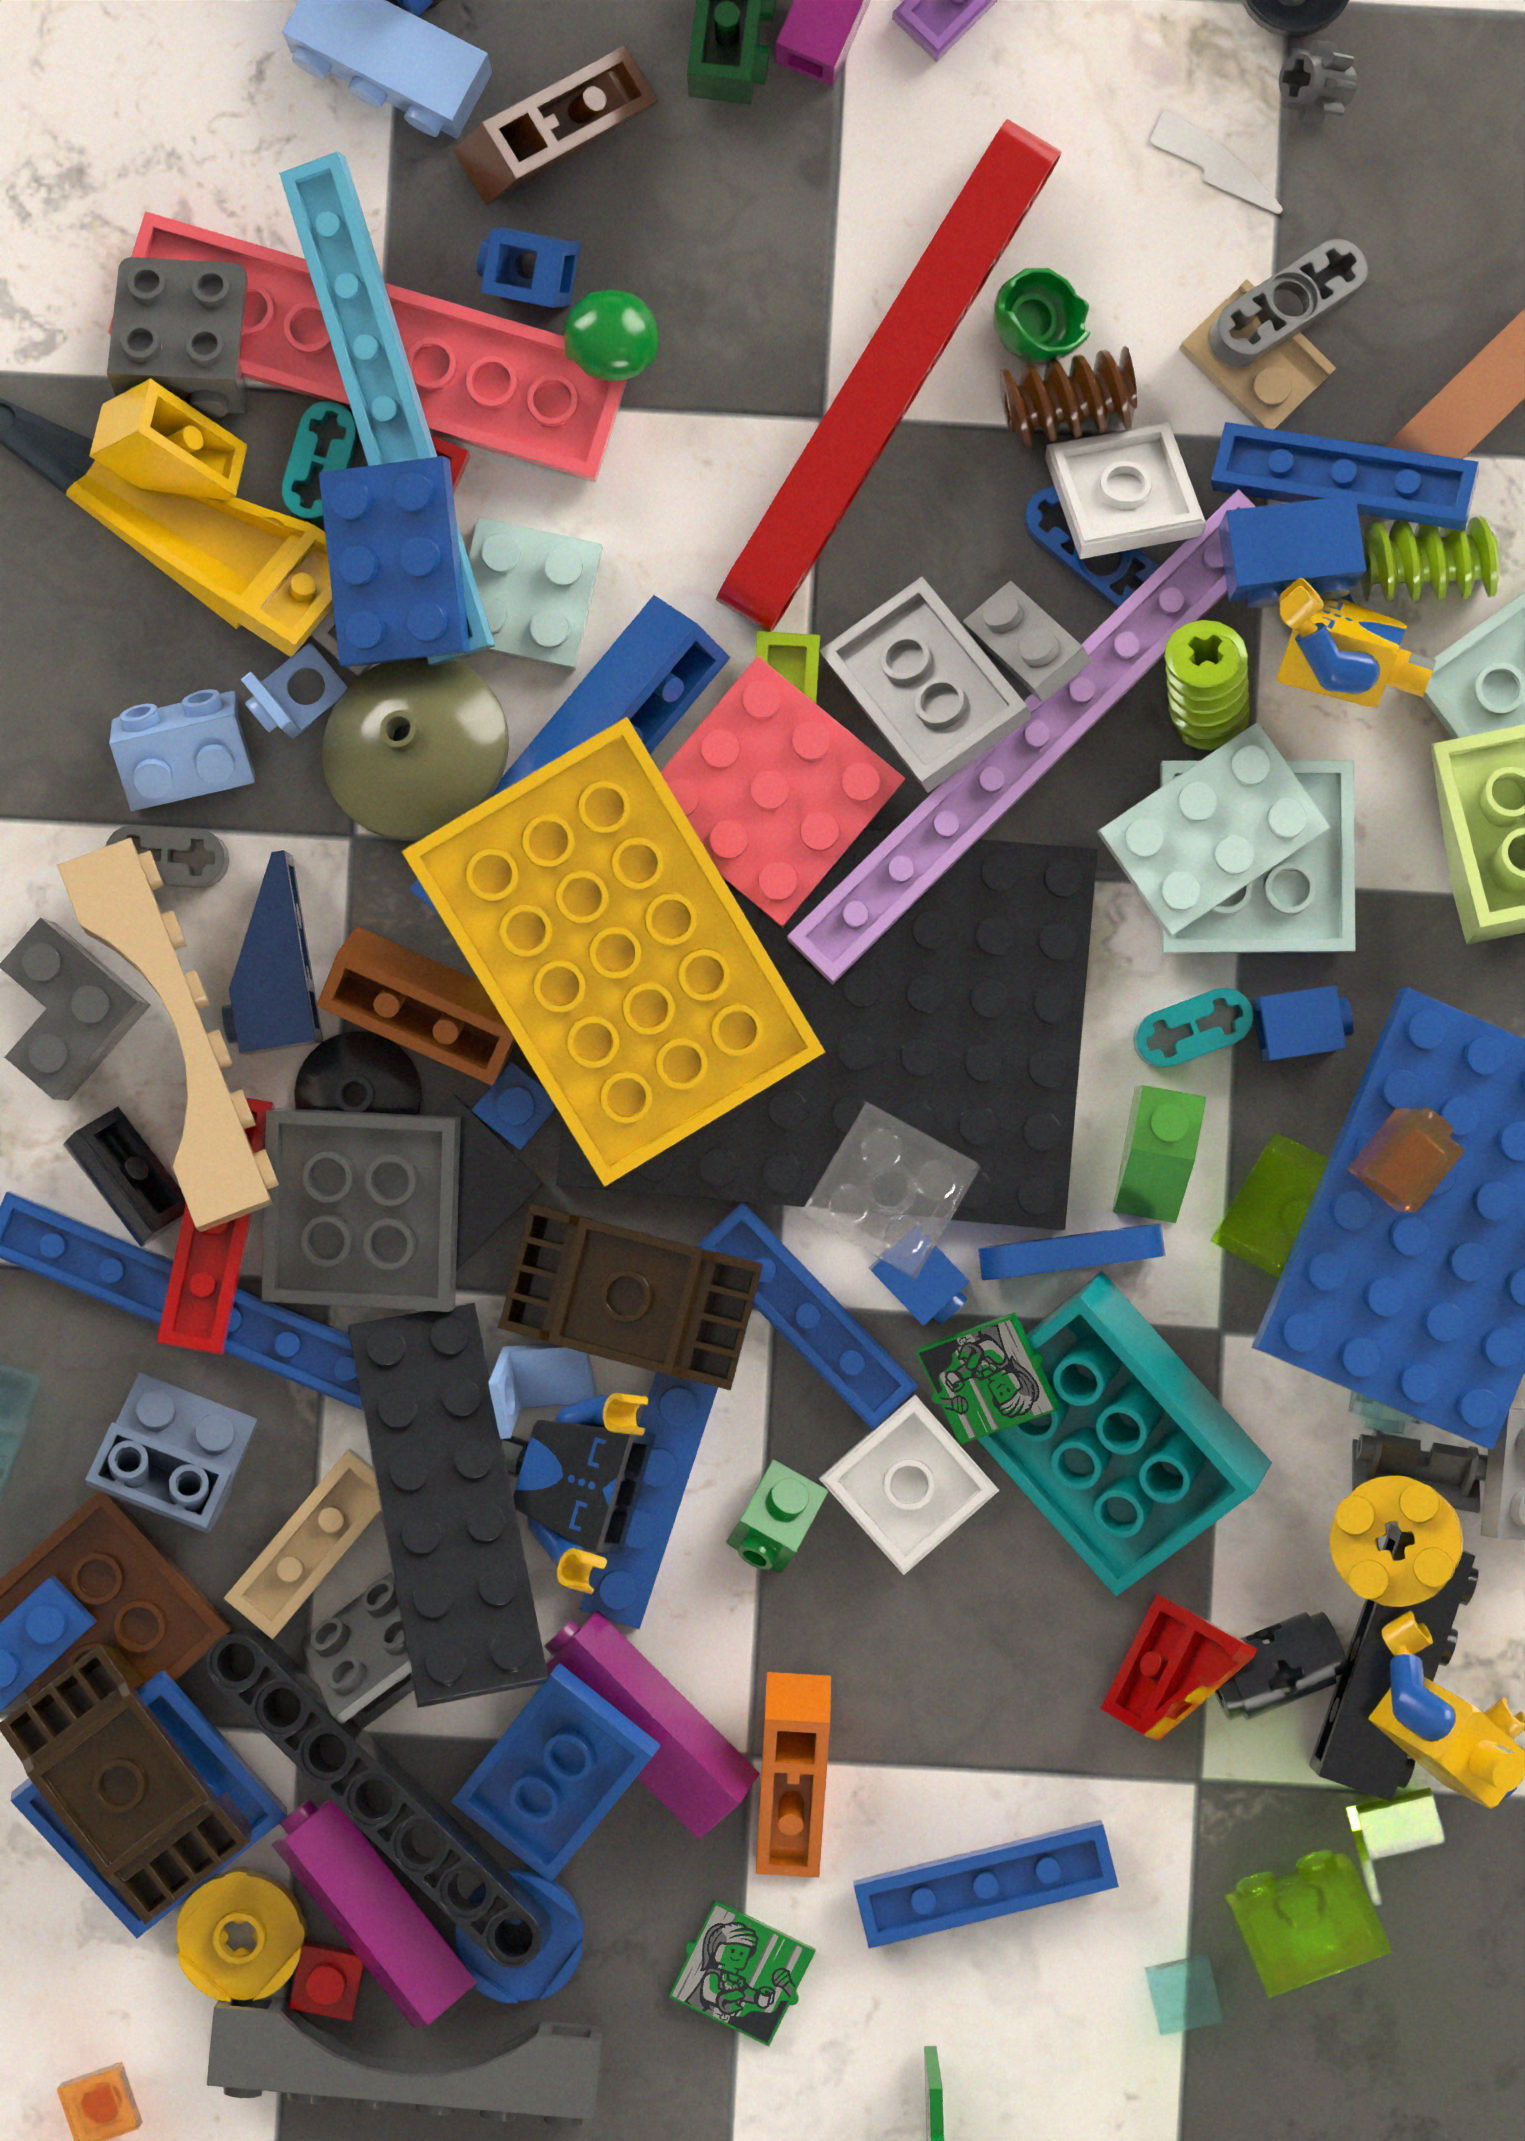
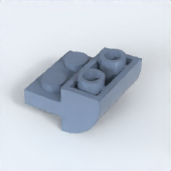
M139 1372L116 1423L112 1422L85 1479V1484L113 1497L202 1532L209 1533L232 1492V1483L257 1429L258 1419Z

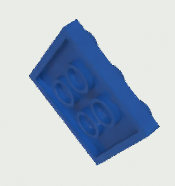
M164 1669L140 1687L137 1692L215 1796L218 1797L227 1791L253 1828L248 1845L145 1925L118 1890L104 1879L30 1778L12 1791L10 1800L136 1939L287 1817V1807Z

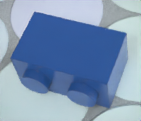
M1356 495L1227 510L1218 527L1229 602L1247 600V606L1250 608L1280 604V594L1299 578L1306 580L1322 600L1335 599L1348 595L1350 587H1355L1366 572Z

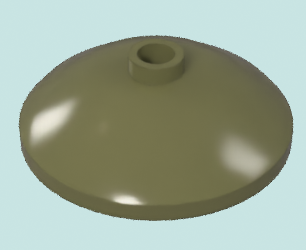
M427 658L381 663L365 672L361 678L356 679L339 698L330 714L322 742V766L330 792L339 806L363 828L391 839L420 840L491 798L503 776L509 751L508 725L502 706L487 683L477 673L455 660L438 666L429 665ZM410 725V732L405 739L400 741L393 740L394 733L400 726Z

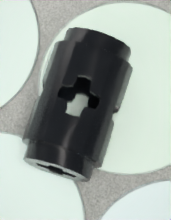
M1303 1612L1240 1638L1257 1648V1651L1245 1666L1214 1693L1227 1719L1232 1720L1243 1715L1246 1720H1250L1336 1684V1676L1348 1672V1662L1336 1631L1326 1614L1320 1612L1309 1616L1307 1612ZM1268 1639L1270 1643L1264 1644L1262 1642L1263 1640ZM1276 1662H1277V1665H1278V1667H1279L1278 1670H1276V1668H1275V1666H1274V1663H1276ZM1288 1687L1290 1691L1284 1693L1282 1688Z

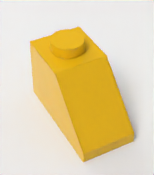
M150 378L102 404L89 456L139 489L230 500L236 497L247 444Z

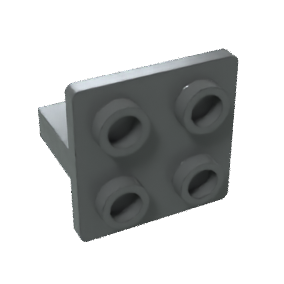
M392 1572L372 1583L363 1594L334 1616L322 1621L301 1642L328 1709L339 1723H344L351 1718L364 1729L414 1691Z

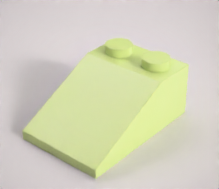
M1525 724L1433 743L1431 753L1450 883L1466 945L1525 933Z

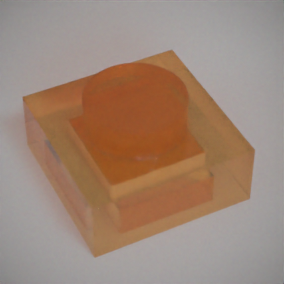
M122 2061L64 2081L57 2088L74 2141H106L137 2130L143 2123Z

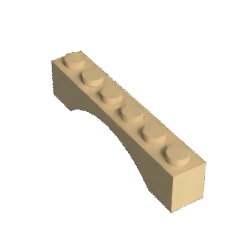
M128 838L57 864L79 924L86 935L114 950L144 976L162 999L176 1027L185 1060L188 1100L183 1137L173 1164V1170L196 1229L202 1232L273 1205L268 1189L279 1185L266 1149L253 1153L245 1129L255 1126V1120L243 1090L230 1093L222 1069L232 1066L233 1063L220 1030L218 1029L210 1033L206 1031L199 1009L210 1006L197 970L184 973L176 950L187 946L174 910L161 914L153 890L164 887L151 851L138 854L132 839Z

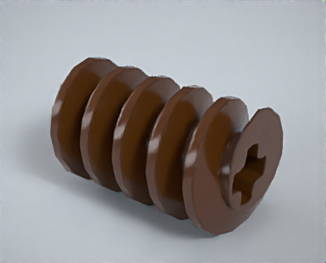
M1124 346L1121 350L1118 365L1109 351H1099L1096 354L1093 371L1083 355H1074L1071 359L1068 376L1061 363L1056 359L1049 360L1046 364L1044 380L1041 379L1033 365H1024L1021 369L1019 385L1016 384L1007 369L1000 370V390L1006 422L1011 432H1017L1025 448L1032 447L1036 427L1043 429L1050 444L1056 443L1059 425L1063 422L1067 423L1075 439L1082 438L1084 420L1089 417L1092 418L1100 434L1107 433L1109 415L1115 412L1125 429L1132 428L1134 410L1137 408V388L1133 363L1127 346Z

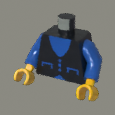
M613 1393L610 1396L600 1395L563 1407L555 1421L537 1420L533 1426L529 1441L514 1436L502 1439L508 1474L518 1478L513 1494L515 1509L528 1516L529 1531L551 1560L558 1566L557 1578L559 1583L565 1587L592 1595L594 1588L589 1585L590 1571L593 1566L604 1569L607 1560L604 1557L589 1553L588 1550L596 1553H622L656 1437L655 1435L644 1433L645 1428L638 1427L636 1423L638 1407L641 1404L648 1405V1398L646 1396Z

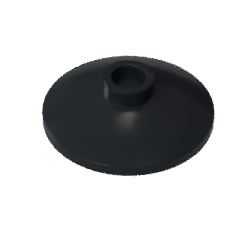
M346 1032L325 1040L307 1056L296 1078L294 1100L295 1108L302 1110L419 1115L422 1090L416 1067L409 1056L397 1044L385 1037L369 1032ZM353 1082L361 1083L367 1091L366 1100L357 1107L350 1106L344 1099L345 1088Z

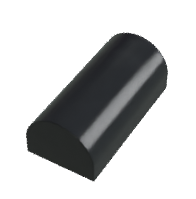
M119 1107L112 1109L78 1129L64 1142L63 1146L140 1247L155 1240L183 1219L186 1201L181 1188Z

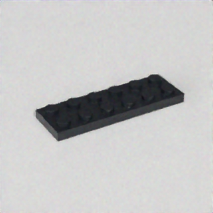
M475 1303L455 1306V1309L450 1312L424 1311L348 1325V1335L417 1708L547 1683L549 1677L502 1439L499 1436L489 1389L490 1377Z

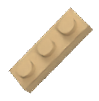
M351 1448L348 1449L224 1597L228 1603L272 1640L381 1511L373 1467Z

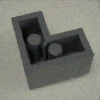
M41 917L0 963V969L46 1007V1010L4 1058L54 1100L69 1101L151 1006L150 1003L57 923Z

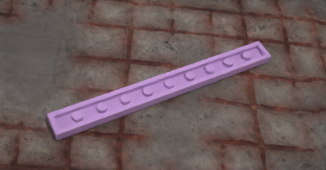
M1239 489L1206 521L1203 536L1187 539L1081 644L1092 661L1044 703L1031 694L1024 702L1028 706L1032 719L942 782L787 936V940L832 985L1165 655L1166 643L1174 631L1187 623L1199 621L1227 593L1218 527L1227 510L1256 507Z

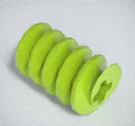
M1482 516L1471 518L1465 531L1441 527L1439 532L1436 526L1418 524L1413 533L1409 522L1397 520L1393 523L1389 536L1384 524L1379 520L1368 523L1362 539L1366 572L1361 578L1362 591L1366 602L1369 599L1373 584H1380L1386 602L1394 600L1399 583L1406 584L1411 601L1419 600L1424 582H1431L1437 600L1445 598L1449 581L1457 582L1462 599H1467L1471 596L1475 580H1482L1488 598L1496 596L1499 582L1498 541L1494 533L1491 532L1486 519Z
M1200 620L1190 622L1174 631L1166 643L1164 655L1167 675L1166 684L1168 688L1167 697L1169 701L1168 710L1172 723L1178 728L1177 730L1183 743L1196 749L1216 750L1242 733L1248 725L1250 713L1248 654L1244 641L1234 629L1217 621Z

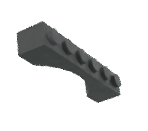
M268 1996L252 2001L254 1998L244 2001L233 1999L231 2002L218 2000L214 2006L207 2086L223 2087V2093L230 2097L256 2098L262 2095V2091L288 2093V2100L301 2104L323 2103L326 2101V2096L351 2098L353 2106L367 2110L389 2108L390 2102L416 2104L415 2109L419 2113L434 2116L450 2115L454 2113V2108L480 2110L482 2118L492 2121H513L518 2119V2114L544 2116L545 2123L558 2127H576L582 2124L583 2119L595 2120L605 2026L540 2021L516 2038L482 2053L449 2060H404L373 2054L339 2040L309 2020L301 2011L290 2009V2000L288 1998Z

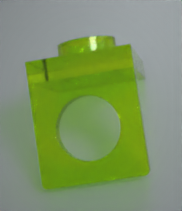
M1429 1787L1395 1795L1392 1802L1379 1799L1346 1808L1373 1906L1382 1904L1371 1860L1445 1841L1434 1796Z

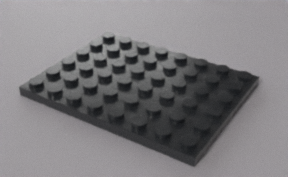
M865 829L783 928L725 881L825 1050V1053L605 1187L565 1121L562 1120L557 1186L1065 1230L1098 849L979 839L833 985L787 940V936L893 831Z

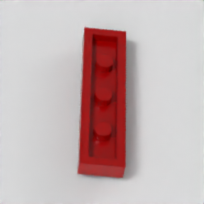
M246 1097L256 1125L245 1129L253 1153L265 1149L266 1110L275 1108L273 1102ZM187 1204L185 1205L157 1338L159 1344L223 1356L253 1212L200 1232L194 1225Z

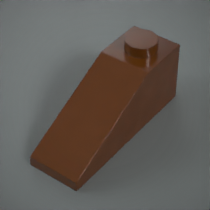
M623 46L483 121L453 149V152L485 205H488L550 170L650 108L658 100L626 46Z

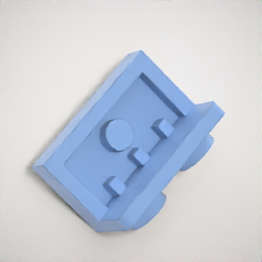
M213 689L201 690L186 696L181 703L157 708L154 704L136 705L123 711L120 717L112 720L109 744L131 812L255 783L254 767L238 717L239 703L235 691L219 694L217 690Z

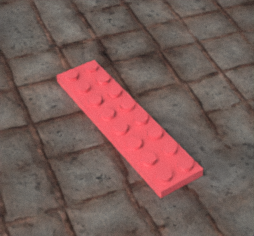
M145 211L131 257L238 263L244 267L248 282L239 363L245 378L318 400L336 402L351 409L309 269L304 258ZM384 283L430 433L589 481H597L627 379L609 382L587 375L573 360L566 358L564 336ZM112 317V321H111V324H110V327H109V330H108V333H109L110 335H111V331H112L113 317Z

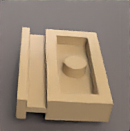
M1246 279L1228 299L1220 304L1181 343L1179 350L1256 427L1276 430L1332 375L1336 367L1301 332L1249 366L1237 368L1219 361L1212 353L1208 343L1209 329L1227 305L1255 288ZM1256 317L1252 323L1243 329L1236 331L1232 328L1229 333L1235 341L1241 338L1249 340L1262 324L1258 317Z

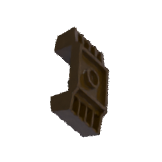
M529 1204L509 1288L498 1324L499 1329L731 1391L763 1263L593 1220V1218L551 1207Z
M99 1644L0 1722V1732L22 1762L27 1776L104 1879L118 1890L146 1925L248 1845L253 1828L227 1791L216 1797L136 1691L145 1683L116 1647Z

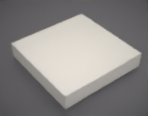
M1169 422L1047 445L1045 460L1079 559L1203 536L1206 522Z
M912 1394L878 1427L869 1432L819 1477V1480L903 1575L999 1492L995 1484L915 1394Z

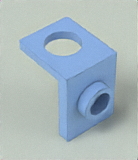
M308 643L262 682L251 671L241 679L254 695L245 704L269 733L279 726L292 739L335 706L348 688L312 643ZM301 669L316 670L322 675L325 682V690L322 697L310 705L296 703L288 691L290 678Z
M550 1343L503 1347L489 1380V1389L500 1439L511 1438L523 1408L575 1404L597 1397L590 1354Z

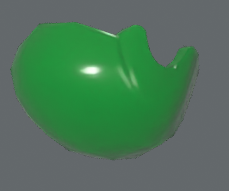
M1025 268L1005 282L998 291L994 303V328L1008 352L1027 364L1046 365L1049 360L1056 359L1059 361L1071 355L1088 339L1090 332L1085 330V323L1090 306L1086 300L1076 295L1075 289L1066 278L1050 268Z
M614 289L588 293L571 309L563 329L566 358L573 360L587 375L609 382L636 377L646 367L653 365L659 349V327L648 305L632 293Z

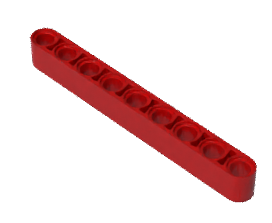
M1005 120L736 560L717 594L716 601L768 632H772L1048 181L1060 159L1061 150L1011 120Z

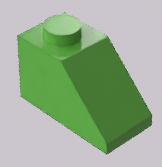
M1145 1085L1134 1088L1113 1212L1176 1223L1196 1158L1206 1102L1205 1096Z

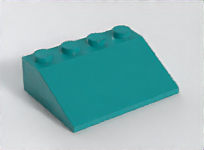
M1100 1271L1026 1334L1034 1353H1039L1043 1356L1044 1361L1041 1368L1060 1405L1058 1410L977 1439L1116 1597L1254 1494L1272 1464L1270 1459L1103 1271Z

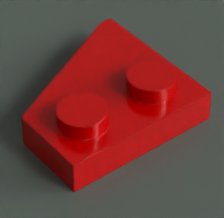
M1156 1594L1100 1709L1140 1734L1160 1741L1254 1657L1257 1648L1178 1603Z

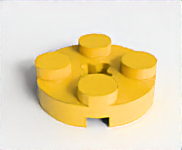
M1383 1476L1359 1485L1348 1497L1338 1504L1330 1529V1550L1333 1562L1341 1578L1358 1596L1383 1606L1404 1607L1418 1604L1434 1597L1452 1578L1463 1553V1533L1460 1520L1453 1506L1433 1487L1410 1477ZM1397 1521L1402 1532L1412 1531L1415 1544L1405 1547V1558L1403 1560H1394L1390 1550H1380L1378 1538L1387 1535L1386 1524Z
M247 1867L233 1868L229 1872L215 1875L199 1887L182 1907L176 1926L179 1964L187 1979L199 1991L213 1999L231 2002L233 1999L243 2001L254 1998L252 2001L262 1999L280 1989L293 1974L301 1958L302 1945L307 1935L308 1926L297 1899L283 1883L266 1873L256 1872ZM232 1920L239 1925L245 1921L249 1922L255 1928L252 1937L257 1942V1946L251 1950L247 1946L241 1945L235 1951L226 1944L231 1933L225 1925Z

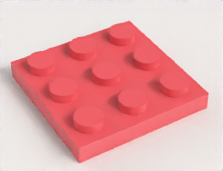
M759 656L748 666L660 772L722 878L781 928L784 927L906 780L904 776Z

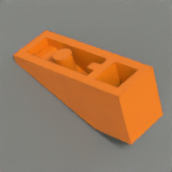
M767 1672L755 1874L819 1878L830 1734L831 1676Z

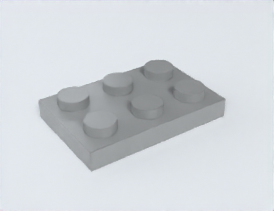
M920 577L819 650L825 663L927 793L1032 719V715L1025 702L923 577Z

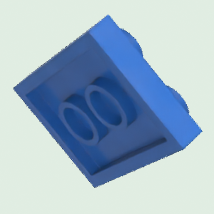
M438 456L320 472L319 480L340 666L355 667L469 653L470 644L450 459Z
M560 1663L548 1676L547 1683L540 1686L451 1801L452 1804L550 1883L661 1746Z

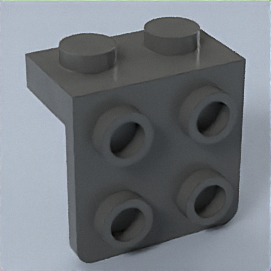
M129 257L120 263L107 375L115 396L151 378L208 418H221L227 415V413H246L248 390L239 363L248 282L246 271L242 265L230 262Z

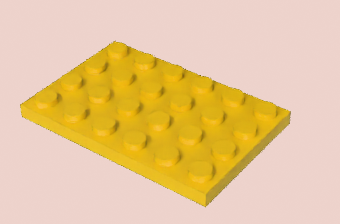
M624 717L401 851L604 1187L825 1053V1050L628 717Z

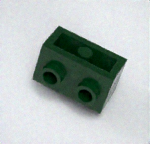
M696 0L687 69L689 97L751 105L754 84L766 85L770 46L759 44L761 22L774 21L776 0Z

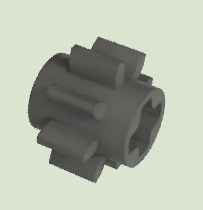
M1313 39L1310 50L1294 47L1291 50L1292 56L1284 62L1279 74V89L1284 97L1281 103L1282 106L1298 110V120L1319 124L1323 123L1326 114L1343 116L1345 114L1344 107L1351 102L1358 86L1357 75L1352 66L1355 60L1354 56L1337 53V43Z

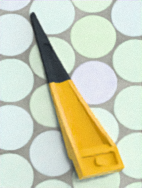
M0 398L1 445L235 629H238L241 625L292 658L333 608L326 535L324 531L315 525L236 497L230 500H220L139 489L89 456L93 443L92 439Z

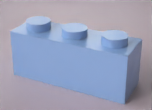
M299 0L282 32L290 52L294 54L292 61L300 68L322 79H325L329 72L350 83L348 90L362 101L381 108L385 101L406 112L404 119L410 125L434 137H437L441 130L458 139L492 75L488 53L386 0Z

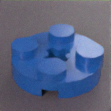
M511 1868L506 1871L544 1907L550 1916L552 1931L550 1940L545 1948L534 1960L525 1966L518 1968L503 1967L493 1961L457 1924L456 1947L460 1956L459 1960L477 1982L474 1985L477 1990L496 2001L518 2004V2000L531 2001L536 1998L541 2000L552 1996L571 1979L583 1951L584 1919L572 1895L559 1882L553 1880L550 1883L537 1872ZM484 1882L471 1893L467 1901L474 1903L484 1901L486 1895ZM514 1917L508 1918L504 1922V1927L510 1922L519 1926L523 1920ZM503 1930L504 1936L508 1941L509 1935L505 1930Z

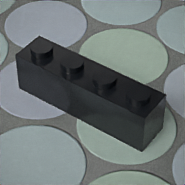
M1391 1524L1382 1550H1390L1394 1560H1403L1405 1558V1547L1415 1544L1412 1531L1402 1532L1398 1526ZM1463 1549L1461 1559L1452 1578L1434 1597L1411 1606L1390 1607L1365 1599L1346 1654L1349 1670L1339 1675L1309 1763L1311 1769L1319 1777L1391 1802L1397 1787L1404 1789L1408 1785L1416 1761L1368 1720L1374 1709L1391 1688L1390 1661L1395 1656L1382 1637V1629L1388 1623L1408 1611L1413 1612L1417 1624L1424 1623L1432 1636L1433 1644L1414 1655L1423 1662L1424 1677L1433 1682L1438 1666H1447L1454 1653L1458 1631L1453 1629L1452 1625L1459 1604L1468 1605L1477 1585L1479 1572L1478 1569L1472 1567L1475 1555Z

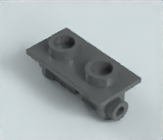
M1374 1430L1372 1435L1360 1434L1359 1440L1353 1439L1352 1492L1364 1482L1378 1477L1405 1476L1433 1487L1454 1509L1479 1513L1481 1509L1480 1480H1486L1488 1455L1479 1454L1478 1448L1474 1446L1464 1448L1433 1442L1430 1452L1422 1451L1421 1440L1383 1434L1380 1430Z

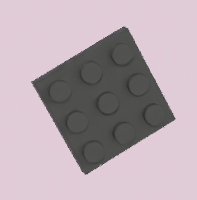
M282 1108L266 1110L265 1149L279 1185L268 1189L273 1205L264 1208L262 1301L450 1312L455 1309L461 1117Z

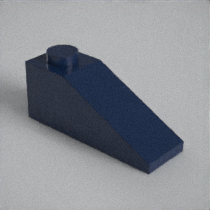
M285 850L271 852L229 987L231 1005L222 1006V1018L227 1041L229 1044L238 1042L239 1053L246 1055L324 1042L318 1007H316L317 999L293 855Z

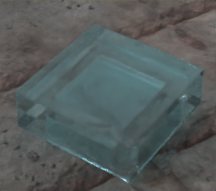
M1207 1954L1144 1967L1157 2027L1161 2036L1223 2022L1210 1960Z

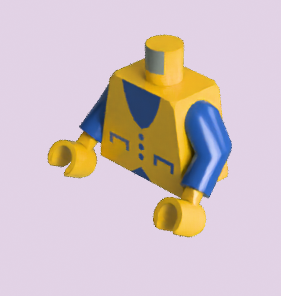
M1303 578L1297 579L1280 594L1281 618L1293 631L1276 678L1277 682L1370 708H1378L1386 685L1420 697L1424 696L1436 660L1400 649L1407 628L1403 622L1355 604L1350 593L1343 597L1322 600L1314 588Z
M1408 1611L1388 1623L1382 1629V1637L1395 1656L1390 1661L1391 1688L1374 1709L1368 1720L1442 1785L1492 1809L1502 1799L1510 1796L1525 1776V1751L1513 1741L1514 1738L1525 1731V1714L1518 1712L1514 1716L1508 1708V1701L1505 1697L1482 1713L1472 1704L1425 1678L1423 1675V1662L1414 1654L1433 1644L1432 1636L1424 1623L1417 1624L1413 1612Z

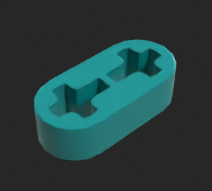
M322 401L313 404L304 412L298 426L282 483V496L285 505L297 519L311 524L324 522L322 500H315L311 509L304 508V500L296 493L298 486L309 487L315 468L322 469V472L352 468L359 443V433L352 414L346 407L336 402ZM330 417L337 418L340 430L346 433L343 440L332 439L326 458L319 457L322 441L313 430L316 425L326 426Z
M1220 988L1153 1012L1143 1018L1135 1028L1133 1037L1135 1051L1140 1059L1149 1066L1166 1068L1232 1045L1243 1039L1251 1029L1253 1022L1252 1006L1247 998L1237 990ZM1221 999L1225 1008L1236 1006L1239 1011V1018L1231 1022L1233 1032L1229 1035H1225L1221 1027H1213L1200 1032L1196 1020L1209 1016L1214 1012L1213 1001ZM1161 1021L1166 1030L1186 1024L1190 1036L1175 1041L1172 1044V1056L1165 1058L1161 1049L1150 1051L1146 1039L1155 1034L1154 1023Z

